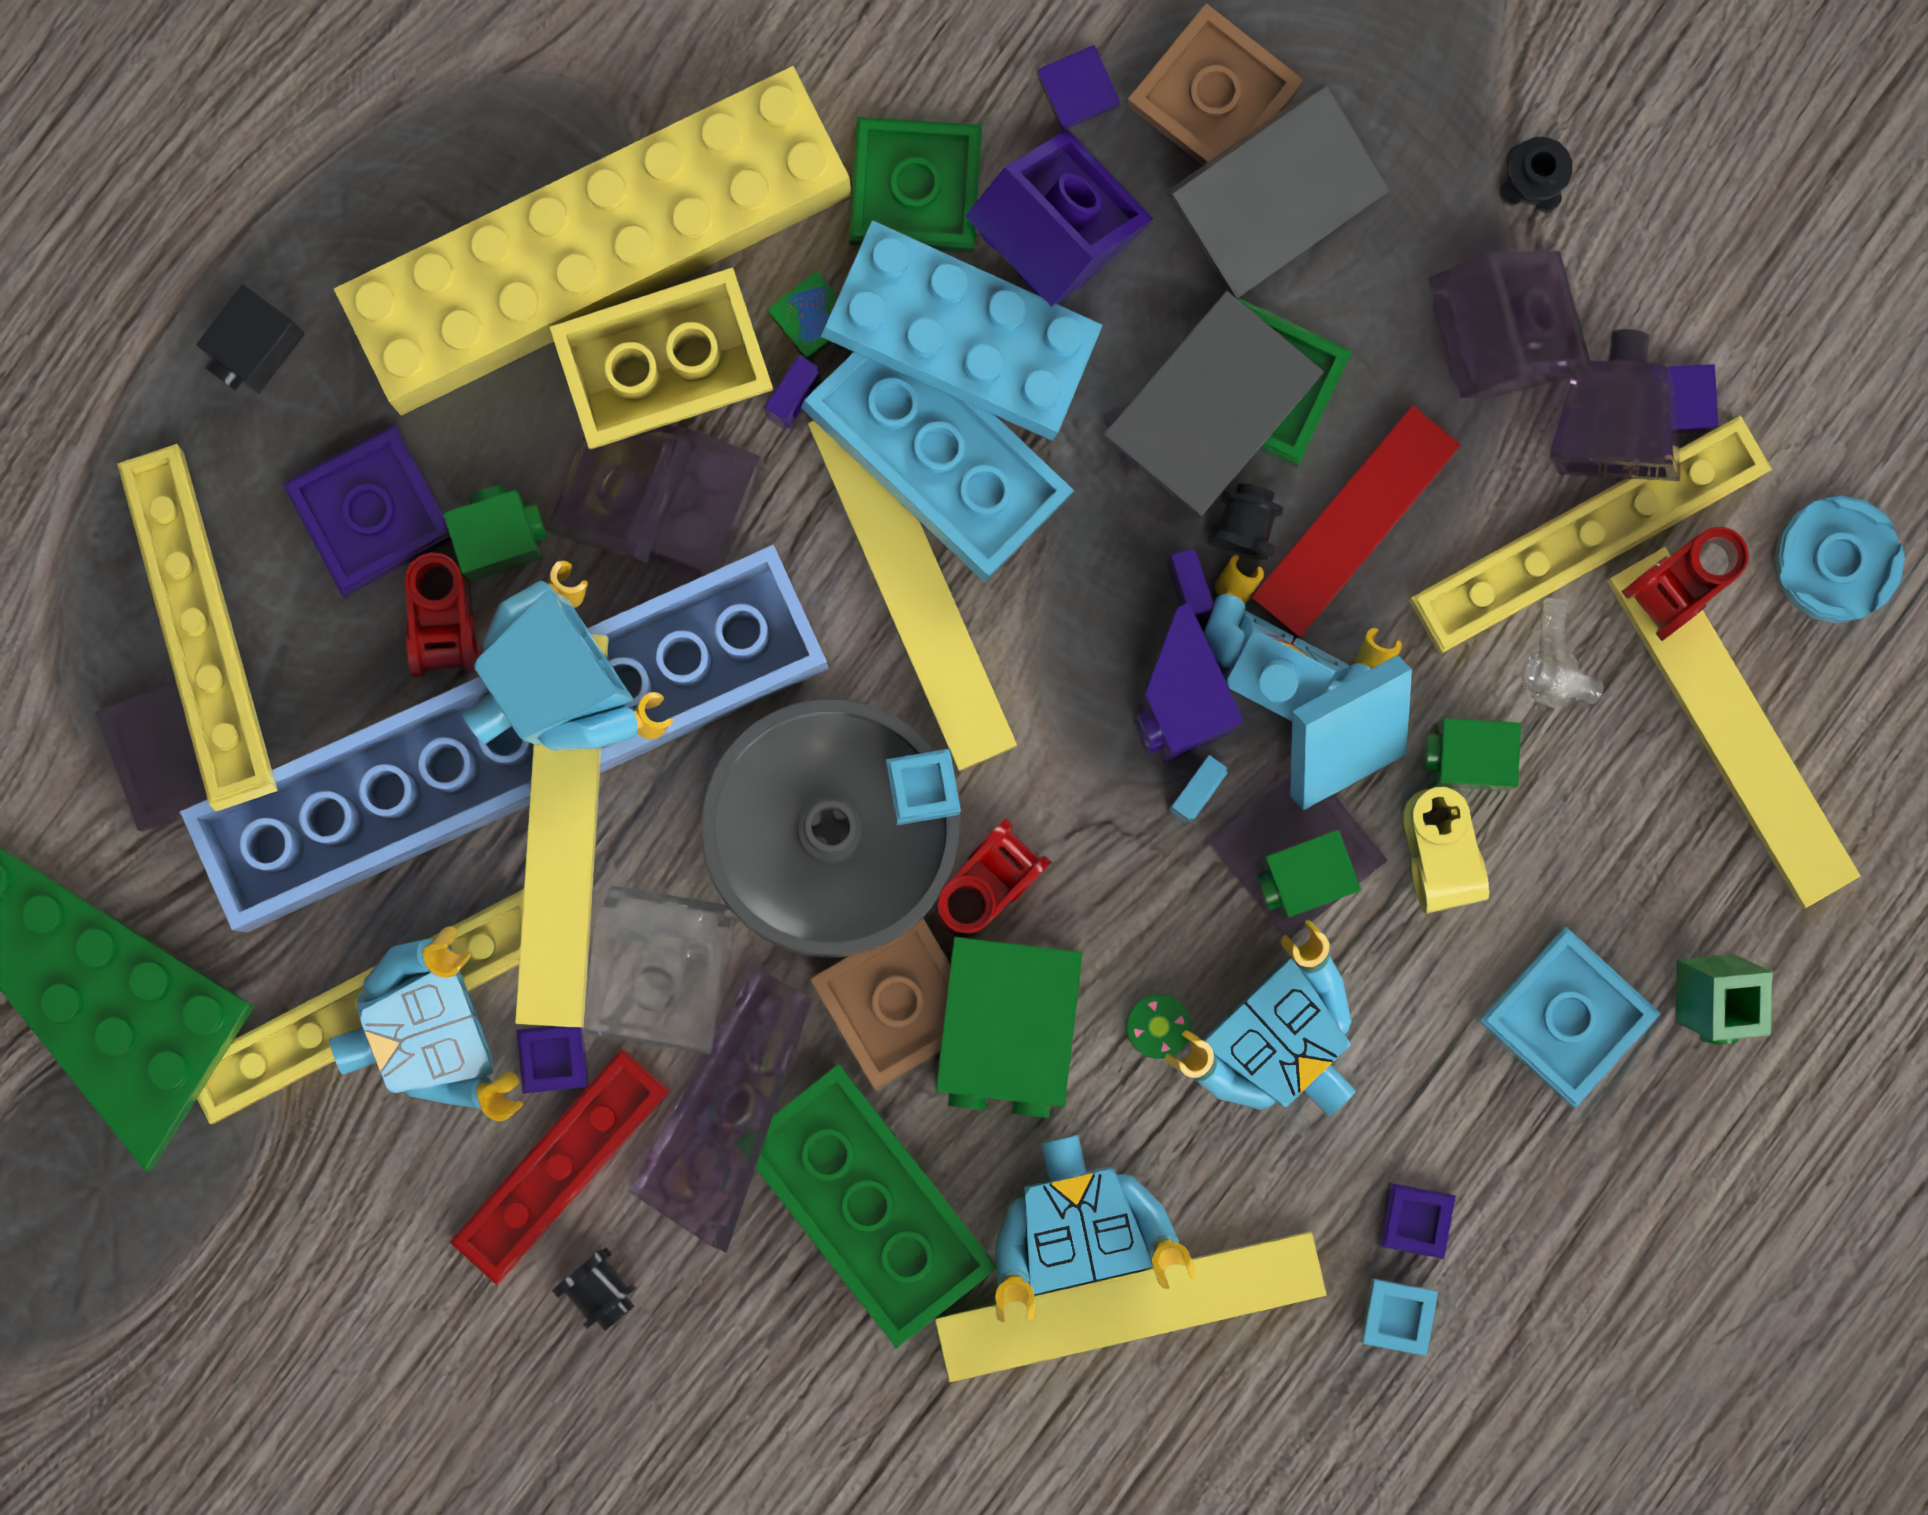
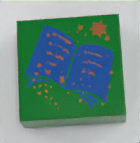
M815 271L769 307L767 311L799 353L809 361L832 343L821 337L838 296L820 274Z

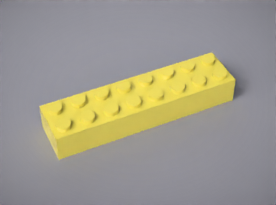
M791 66L334 288V291L389 403L402 416L554 342L550 326L652 294L851 197L850 177L794 66Z

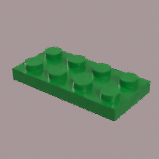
M840 1064L836 1065L737 1144L896 1349L996 1270V1263Z

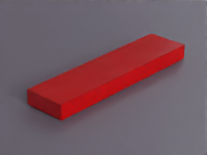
M1412 405L1254 593L1250 601L1291 635L1300 639L1460 448L1461 444Z
M621 1049L449 1243L496 1285L500 1284L671 1091L625 1049Z

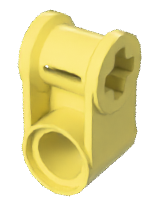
M1434 787L1414 793L1406 801L1402 811V823L1411 856L1414 888L1422 911L1428 914L1488 900L1489 882L1487 871L1477 846L1470 809L1465 798L1457 791L1447 787ZM1433 804L1436 808H1446L1449 813V820H1444L1439 824L1440 833L1436 825H1425L1423 821V813L1431 811Z

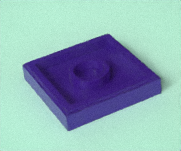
M395 424L282 484L338 590L344 597L412 562L420 555L427 554L451 541L443 511Z

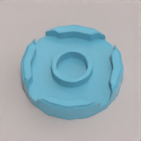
M1840 495L1814 501L1791 516L1777 538L1773 562L1778 585L1793 606L1813 619L1836 624L1862 619L1885 605L1899 586L1905 561L1902 543L1899 544L1898 537L1893 530L1895 527L1888 516L1866 500Z

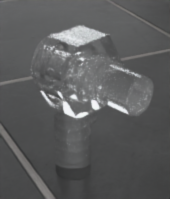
M1548 598L1543 602L1539 639L1540 652L1531 654L1526 660L1521 674V682L1524 688L1529 689L1532 701L1552 708L1570 701L1571 697L1595 704L1602 695L1603 683L1601 680L1581 674L1575 655L1569 653V649L1564 641L1569 603L1560 598Z

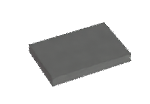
M1319 84L1170 188L1166 193L1226 290L1235 298H1239L1390 190L1329 87Z
M1226 291L1104 433L1103 438L1200 519L1320 379L1324 371L1231 293Z

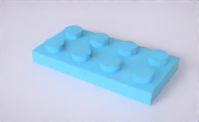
M872 220L821 337L1053 441L1060 430L1103 325L1058 304L1051 307L1042 297Z
M853 352L804 400L801 407L984 583L1074 492L1060 476L995 415L856 352Z

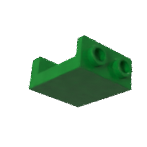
M954 937L936 1092L949 1093L947 1106L986 1110L987 1098L1013 1101L1012 1114L1050 1118L1051 1106L1065 1107L1083 952Z

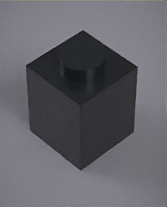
M242 284L196 345L211 358L205 367L211 374L235 391L244 382L260 394L305 333L294 321Z

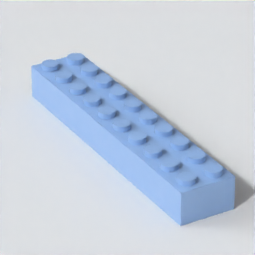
M774 545L587 628L592 635H606L609 638L607 659L634 699L626 707L633 711L643 696L650 692H657L664 697V700L657 707L645 709L646 716L651 721L657 723L670 718L673 719L666 732L657 739L649 740L636 734L631 739L602 747L600 773L829 670L827 661ZM478 677L273 769L272 772L278 790L276 792L216 812L209 805L207 799L180 811L231 929L250 932L529 806L534 744L523 741L512 726L487 744H484L476 737L465 721L463 712L490 693L481 677Z

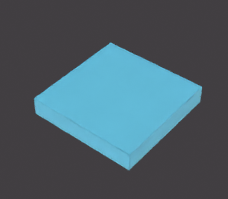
M1399 656L1392 657L1292 711L1290 797L1302 810L1313 806L1406 755L1412 669Z
M1562 927L1477 1021L1571 1108H1576L1661 1013L1567 927Z

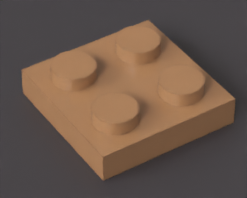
M1206 3L1130 95L1126 106L1203 166L1285 109L1302 88L1305 80Z
M923 918L904 935L872 951L848 956L810 979L874 1090L941 1052L951 964Z

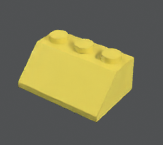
M733 267L550 326L590 450L773 390Z

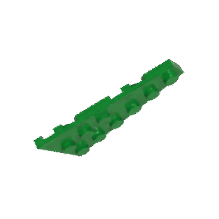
M0 846V991L143 1170L152 1171L255 1005Z

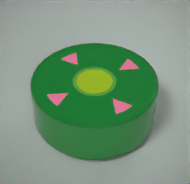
M1151 995L1138 1001L1130 1010L1126 1022L1127 1036L1132 1046L1142 1055L1155 1059H1164L1167 1053L1173 1056L1180 1052L1188 1042V1039L1181 1034L1184 1031L1191 1032L1190 1016L1186 1008L1175 998L1167 995Z

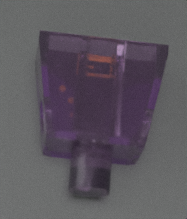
M1632 329L1615 330L1611 333L1608 361L1583 360L1575 366L1550 453V458L1559 475L1680 481L1681 468L1674 380L1668 366L1647 363L1649 334Z

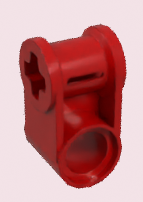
M1712 527L1691 539L1670 557L1665 556L1621 592L1627 599L1635 598L1658 626L1655 634L1663 641L1707 606L1706 603L1739 578L1746 569L1749 560L1748 547L1743 537L1736 531L1726 527ZM1704 543H1714L1725 550L1728 556V567L1723 575L1711 574L1703 568L1699 553Z
M432 552L420 555L408 567L404 583L408 617L406 645L411 676L413 678H421L429 670L464 668L467 674L477 673L474 664L479 658L476 625L472 612L471 583L462 574L459 563L446 555ZM446 567L453 577V587L450 593L443 599L437 601L429 600L423 591V580L426 574L434 568ZM456 644L453 648L430 650L432 646Z
M1007 818L967 858L968 862L949 880L939 895L936 906L938 921L946 931L954 936L969 937L980 933L1010 902L1014 903L1052 863L1046 855L1038 857L1012 832L1013 824ZM999 850L1002 851L1015 865H1017V866L1020 868V870H1018L1015 866H1013V865L999 852ZM965 889L978 894L984 907L983 915L979 920L974 923L964 924L953 919L947 904L949 897L956 891Z

